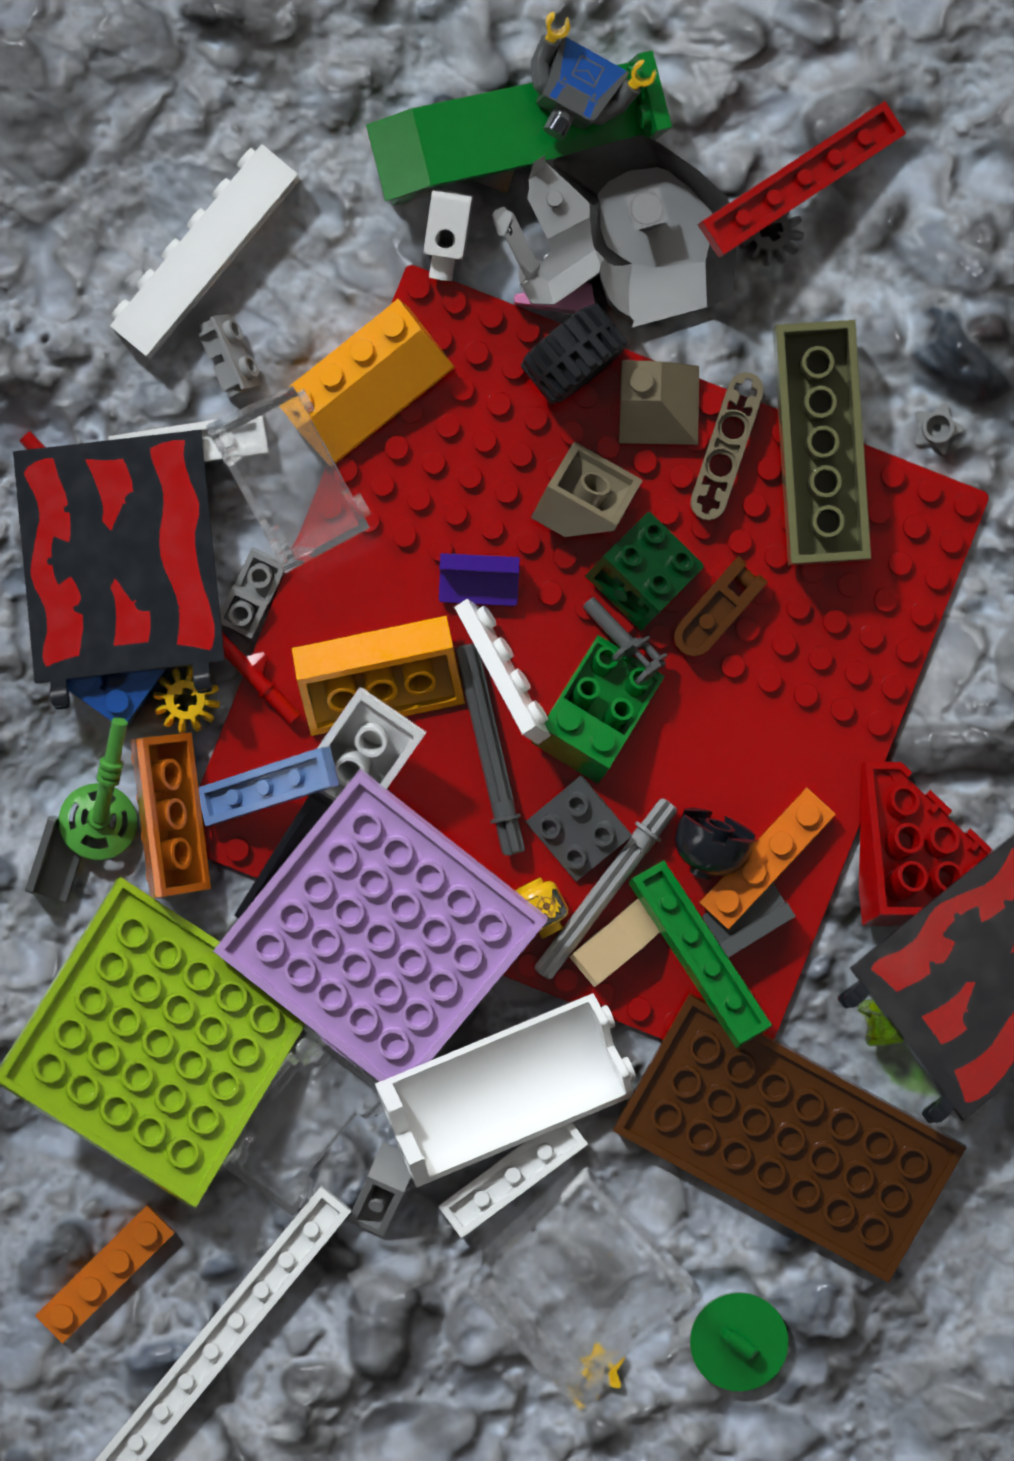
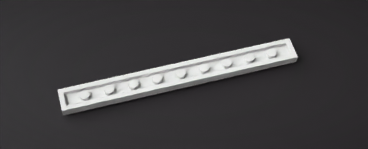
M321 1185L95 1461H146L352 1210Z

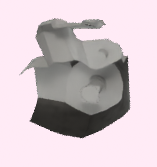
M644 135L634 136L546 161L544 155L534 161L529 177L527 199L552 250L544 261L535 259L514 213L502 207L495 210L492 215L497 234L506 237L519 265L520 288L531 304L554 305L599 275L607 303L617 316L627 321L632 327L706 308L733 296L737 247L719 258L697 225L729 204V199L699 170L661 143Z

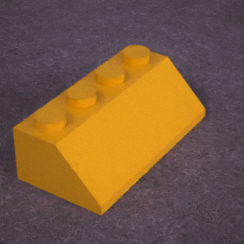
M397 299L276 396L275 399L301 433L333 466L455 369V367L412 310L401 300Z
M447 616L292 648L297 683L311 736L328 733L360 687L402 716L465 704Z

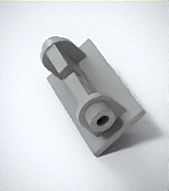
M231 314L215 315L210 317L211 320L200 324L201 332L198 335L209 360L220 355L224 359L223 362L213 366L222 391L228 392L229 397L232 398L244 392L243 389L261 386L258 379L257 364L248 355L242 342V330L239 324L232 319Z

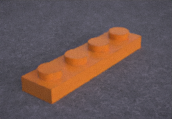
M806 788L755 842L744 866L737 872L724 876L699 902L700 905L729 931L829 824L836 814Z
M147 1204L35 1317L63 1344L176 1231Z

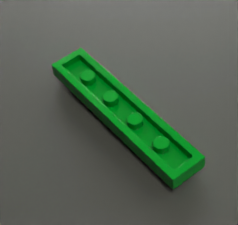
M665 861L632 878L628 884L735 1048L767 1031L772 1024Z

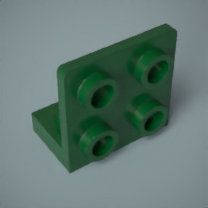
M647 512L593 566L585 577L642 631L703 569L704 565L651 512Z

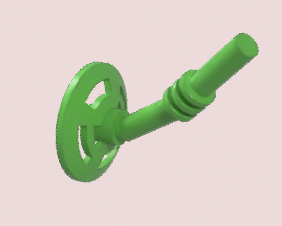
M123 718L112 719L105 756L99 762L100 766L98 767L96 777L98 783L84 785L74 790L65 799L59 812L58 827L64 843L72 852L85 859L103 861L114 858L129 847L136 834L137 815L130 799L122 791L115 788V786L119 785L122 774L123 761L121 760V754L128 722ZM97 793L96 800L91 801L88 794ZM112 797H114L116 800L111 804ZM76 803L79 805L75 814L76 828L71 830L69 814L72 806ZM85 809L89 813L86 818V824L82 825L81 815ZM126 811L127 829L121 838L118 835L122 826L121 812ZM115 814L116 825L115 828L112 830L109 827L112 819V815ZM86 835L92 839L106 838L108 848H90L80 842Z

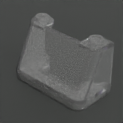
M293 386L206 425L209 435L218 451L222 454L226 465L263 529L285 573L370 528L365 517L371 514L360 493L352 496L308 414L315 409L305 390L302 389L296 392Z
M305 1025L222 1165L293 1216L299 1208L305 1206L310 1201L313 1195V1180L308 1173L358 1114L362 1118L368 1119L378 1116L384 1111L375 1086L379 1081L316 1031Z

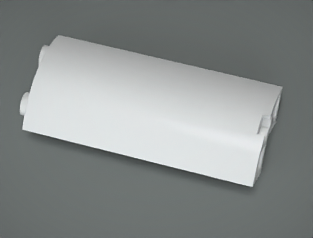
M592 993L376 1083L375 1086L388 1123L393 1129L398 1142V1148L416 1188L631 1098L633 1095L631 1080L635 1079L636 1075L628 1057L626 1056L621 1059L613 1044L610 1029L615 1027V1022L608 1006L601 1007Z

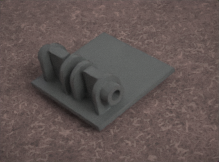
M582 775L525 821L575 881H578L632 837L626 826L621 823L611 808L605 804V801L600 798Z

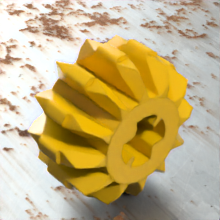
M188 667L186 680H183L178 668L172 669V676L176 683L172 684L164 677L159 680V683L167 688L168 691L167 694L154 692L153 698L166 700V705L157 707L155 713L157 715L168 711L171 713L164 722L166 727H171L179 718V733H186L188 720H191L193 729L199 732L202 730L199 716H202L210 723L215 720V717L207 712L206 708L207 706L220 708V701L208 700V695L217 693L219 688L217 685H212L213 689L211 692L200 694L194 687L193 667ZM186 689H191L193 691L191 696H197L196 705H189L188 711H183L181 709L183 704H177L178 695H185Z

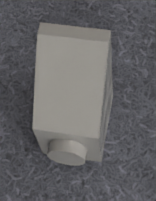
M382 1142L348 1218V1222L382 1237L411 1178L399 1148Z

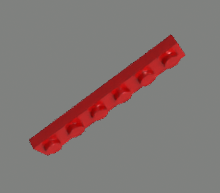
M883 101L697 225L720 258L904 136L906 132L886 101Z

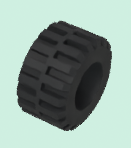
M598 304L590 305L572 315L533 347L524 357L521 368L550 404L558 403L574 394L608 367L624 351L628 341Z

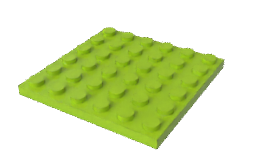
M119 877L0 1065V1086L191 1208H196L306 1024L213 952L220 941L122 877Z

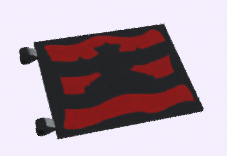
M192 430L13 451L34 683L50 682L51 703L55 709L63 710L70 707L67 680L193 666L194 687L200 694L211 692L213 688L209 664L225 662L202 431Z
M1014 834L853 964L850 969L859 981L838 995V1001L845 1009L857 1007L870 995L943 1096L922 1110V1115L929 1124L934 1122L941 1123L953 1110L961 1121H965L1014 1080Z

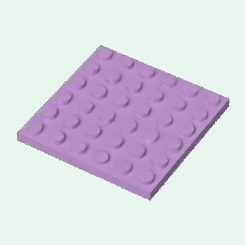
M359 769L213 952L381 1082L431 1061L544 926L548 917L363 770Z

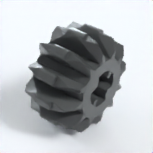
M789 211L769 224L771 229L777 227L780 230L775 237L777 241L772 242L769 236L762 238L760 233L763 232V228L739 244V248L745 249L751 245L754 247L748 256L750 261H754L760 252L764 254L763 266L768 267L770 265L772 254L775 255L777 262L782 265L786 262V255L783 249L792 255H795L799 250L790 240L799 241L804 237L803 232L791 230V228L798 226L802 222L801 217L795 216L788 220L787 215L790 213Z

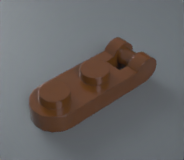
M740 556L730 564L675 629V645L683 654L695 657L708 651L767 584L768 581L760 574L756 577L745 567L747 563ZM734 578L746 588L740 596H737L727 587Z

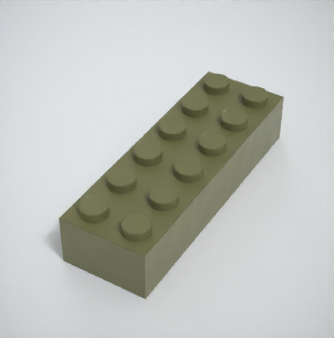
M841 320L775 325L773 328L788 566L867 561L871 559L856 321Z

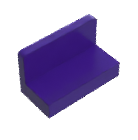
M440 553L439 601L442 603H461L469 599L474 604L516 606L518 601L520 557Z

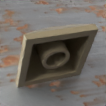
M622 360L620 365L619 444L698 445L699 366L665 361Z
M574 442L548 484L531 518L564 537L614 531L643 480Z

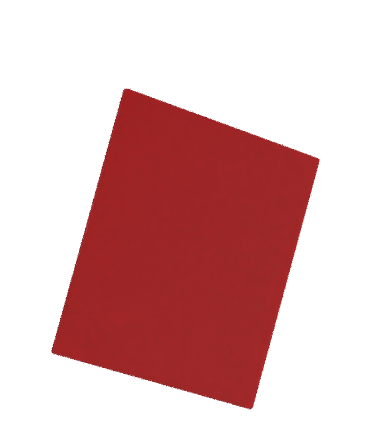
M409 265L403 272L392 303L399 299L412 310L454 365L455 369L335 465L332 466L328 462L252 652V655L264 652L268 656L263 675L271 683L274 682L276 684L275 688L301 715L289 725L264 698L258 696V691L243 677L199 787L315 750L320 745L327 733L311 736L297 683L292 648L447 616L465 704L404 716L426 731V734L390 783L387 790L514 891L540 877L543 882H554L569 910L567 916L560 921L562 927H564L629 839L578 881H575L525 822L582 774L532 744V740L521 733L481 658L516 813H521L522 816L518 818L525 847L524 851L508 856L502 854L495 823L491 824L490 822L494 817L455 652L459 646L474 643L455 609L460 603H442L439 601L440 553L520 557L517 605L484 606L488 608L496 620L497 625L493 629L497 637H502L514 654L510 661L515 670L517 668L520 669L529 681L531 688L527 692L532 702L536 700L545 711L547 717L598 635L619 647L583 609L584 604L594 597L633 639L640 637L644 639L650 636L649 644L661 656L664 653L668 655L664 661L666 665L658 670L659 673L665 676L600 783L597 784L586 776H582L589 782L600 798L605 801V804L611 808L612 812L631 834L638 827L635 823L637 821L642 823L656 803L662 798L673 804L677 808V813L659 835L662 841L660 843L656 841L649 852L644 855L569 956L638 899L628 884L631 879L662 861H665L703 919V914L708 911L699 902L724 876L713 875L710 880L699 878L689 871L691 866L680 857L676 849L675 834L685 808L694 807L713 811L710 818L723 822L725 816L734 819L754 832L756 835L754 839L756 841L806 788L836 814L829 824L774 881V885L784 901L792 909L795 917L728 958L772 1024L763 1033L775 1039L861 822L862 763L865 761L885 762L987 506L989 496L985 491L864 444L871 559L867 561L788 566L778 409L760 402L726 508L715 520H701L693 514L690 500L727 389L699 378L698 445L619 444L621 361L655 360L624 349L620 356L574 394L561 402L550 404L521 368V364L528 352L561 323L456 281L429 278L430 271L415 265ZM740 395L736 406L728 402L727 410H739L750 416L751 409H743L748 397ZM729 417L723 421L721 429L727 438L737 439L744 433V424L737 417ZM574 442L643 480L614 531L564 537L531 518L548 484ZM718 454L711 458L709 468L714 475L723 477L730 473L732 463L727 456ZM704 477L702 484L710 485L705 497L698 496L697 503L702 505L701 512L708 514L712 508H719V503L714 501L716 489L720 488L725 492L727 484L714 483ZM647 512H651L703 563L704 567L640 631L585 575ZM740 556L747 563L745 567L756 577L758 574L768 581L767 584L708 651L695 657L683 654L675 645V629L730 564ZM735 578L727 586L737 596H740L746 589ZM643 649L639 651L649 662L653 661ZM308 796L214 826H205L202 814L207 858L257 878ZM562 929L543 939L538 932L502 975L570 1003L593 993L601 1007L608 1006L615 1021L661 1039L666 1035L689 992L704 1000L660 932L640 951L595 987L570 957L566 959L550 980L535 970V964Z

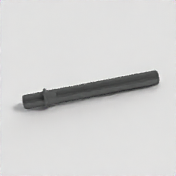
M474 644L459 646L455 652L494 817L490 822L491 824L495 823L502 854L508 856L521 853L525 847L518 818L522 816L521 813H516L481 656Z

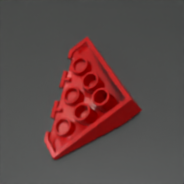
M865 761L862 763L858 885L862 926H901L992 851V848L971 828L964 833L948 817L952 810L935 793L930 790L924 794L908 779L913 772L902 762Z

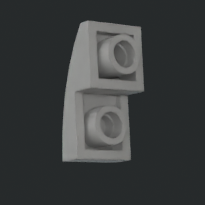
M253 547L220 612L221 624L252 639L278 588L288 563Z

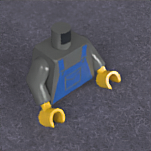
M551 12L545 20L547 34L541 36L531 59L533 88L538 93L536 103L538 106L551 112L543 128L544 132L553 138L564 140L571 125L585 130L591 124L603 125L623 114L640 94V86H649L654 81L656 69L649 78H641L637 73V69L642 66L645 60H639L632 69V78L626 79L629 74L628 71L565 37L570 32L568 17L561 29L552 28L551 24L554 21L555 12Z

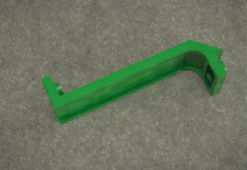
M653 50L638 53L628 63L617 65L629 72L626 79L632 78V69L639 60H645L642 66L637 69V73L641 78H649L656 69L654 81L649 86H640V94L626 111L603 125L591 124L585 130L571 125L564 140L553 138L544 132L543 128L551 112L543 109L536 103L538 93L533 88V83L419 106L367 124L366 128L385 201L391 200L392 206L404 204L416 194L434 187L533 166L534 161L544 155L546 161L638 135H644L652 140L658 139L672 128Z

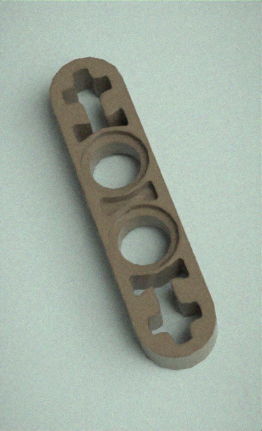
M743 372L737 374L732 378L727 387L690 500L693 514L701 520H715L726 508L763 396L764 388L762 381L753 373ZM745 380L751 381V389L756 391V396H749L743 408L751 409L750 416L739 410H727L728 402L734 406L737 405L740 393L734 390L735 385H742ZM729 417H737L744 424V433L737 439H729L722 432V423ZM718 454L727 456L732 463L730 473L723 477L714 475L709 468L711 458ZM704 477L714 483L727 484L725 492L720 488L716 489L714 501L719 503V508H712L708 514L701 512L702 505L697 503L698 496L705 497L710 485L702 484Z

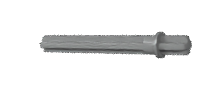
M662 798L656 803L642 823L638 821L635 823L638 827L633 832L632 837L629 838V841L535 964V970L549 980L554 977L644 855L649 852L656 841L659 843L662 841L659 835L677 813V808L673 804Z

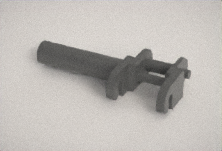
M594 597L584 604L583 609L620 647L612 659L616 662L625 656L630 658L635 655L646 667L643 673L635 680L638 686L652 678L660 667L663 668L666 665L664 661L668 655L666 653L661 656L649 644L650 636L644 639L642 637L633 639ZM643 649L653 661L649 662L639 651Z

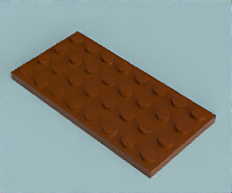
M690 992L633 1091V1095L629 1098L613 1127L615 1133L888 1283L967 1148L964 1143L764 1033L735 1048L707 1003Z

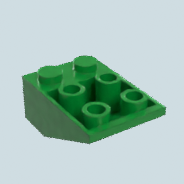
M599 635L594 640L549 713L548 721L544 723L551 736L539 744L531 742L597 784L600 783L665 677L657 671L652 678L638 686L635 680L643 673L646 667L633 656L630 658L625 656L615 662L612 657L620 648Z

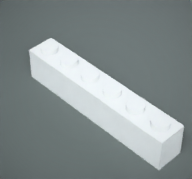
M263 144L256 151L250 148L242 156L237 164L240 168L238 173L231 181L225 178L212 193V197L215 199L206 211L200 208L191 217L186 225L190 229L181 241L175 238L166 247L161 255L165 259L156 271L149 269L138 281L136 287L139 291L129 302L127 299H124L111 314V318L114 321L110 327L149 360L300 181L299 175Z

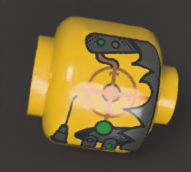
M540 877L515 890L548 917L547 922L539 930L542 939L563 928L560 921L567 916L569 910L554 882H543Z

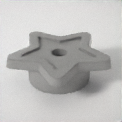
M942 403L933 413L916 411L915 413L921 426L915 439V444L917 445L932 443L941 453L945 454L948 451L950 437L964 430L963 425L953 421L950 417L947 403ZM934 425H940L941 430L939 432L934 431Z

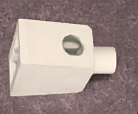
M441 189L432 190L423 254L432 255L429 278L452 281L455 259H464L474 201L473 194ZM441 230H449L454 234L452 246H444L439 242Z

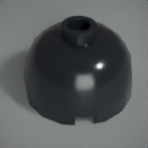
M694 807L685 808L677 825L675 844L682 860L691 866L689 871L699 878L710 880L713 875L727 876L743 867L756 841L754 839L756 836L754 832L726 816L724 822L710 818L713 811Z

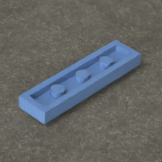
M330 747L311 750L199 787L205 826L221 824L339 786Z

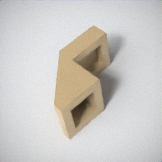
M637 899L569 957L595 987L640 951L660 931L640 900Z

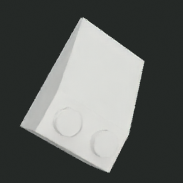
M360 687L317 747V749L330 747L339 786L321 791L320 793L334 801L359 769L363 770L387 789L424 737L426 731Z

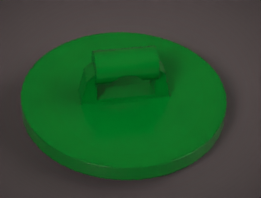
M731 1292L714 1298L700 1310L691 1328L690 1350L696 1367L708 1381L730 1391H749L763 1386L779 1372L787 1356L788 1333L781 1315L768 1301L751 1293Z

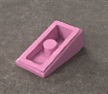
M590 283L584 284L554 305L531 304L524 293L515 294L514 305L568 314H575L581 309L595 304L593 288Z

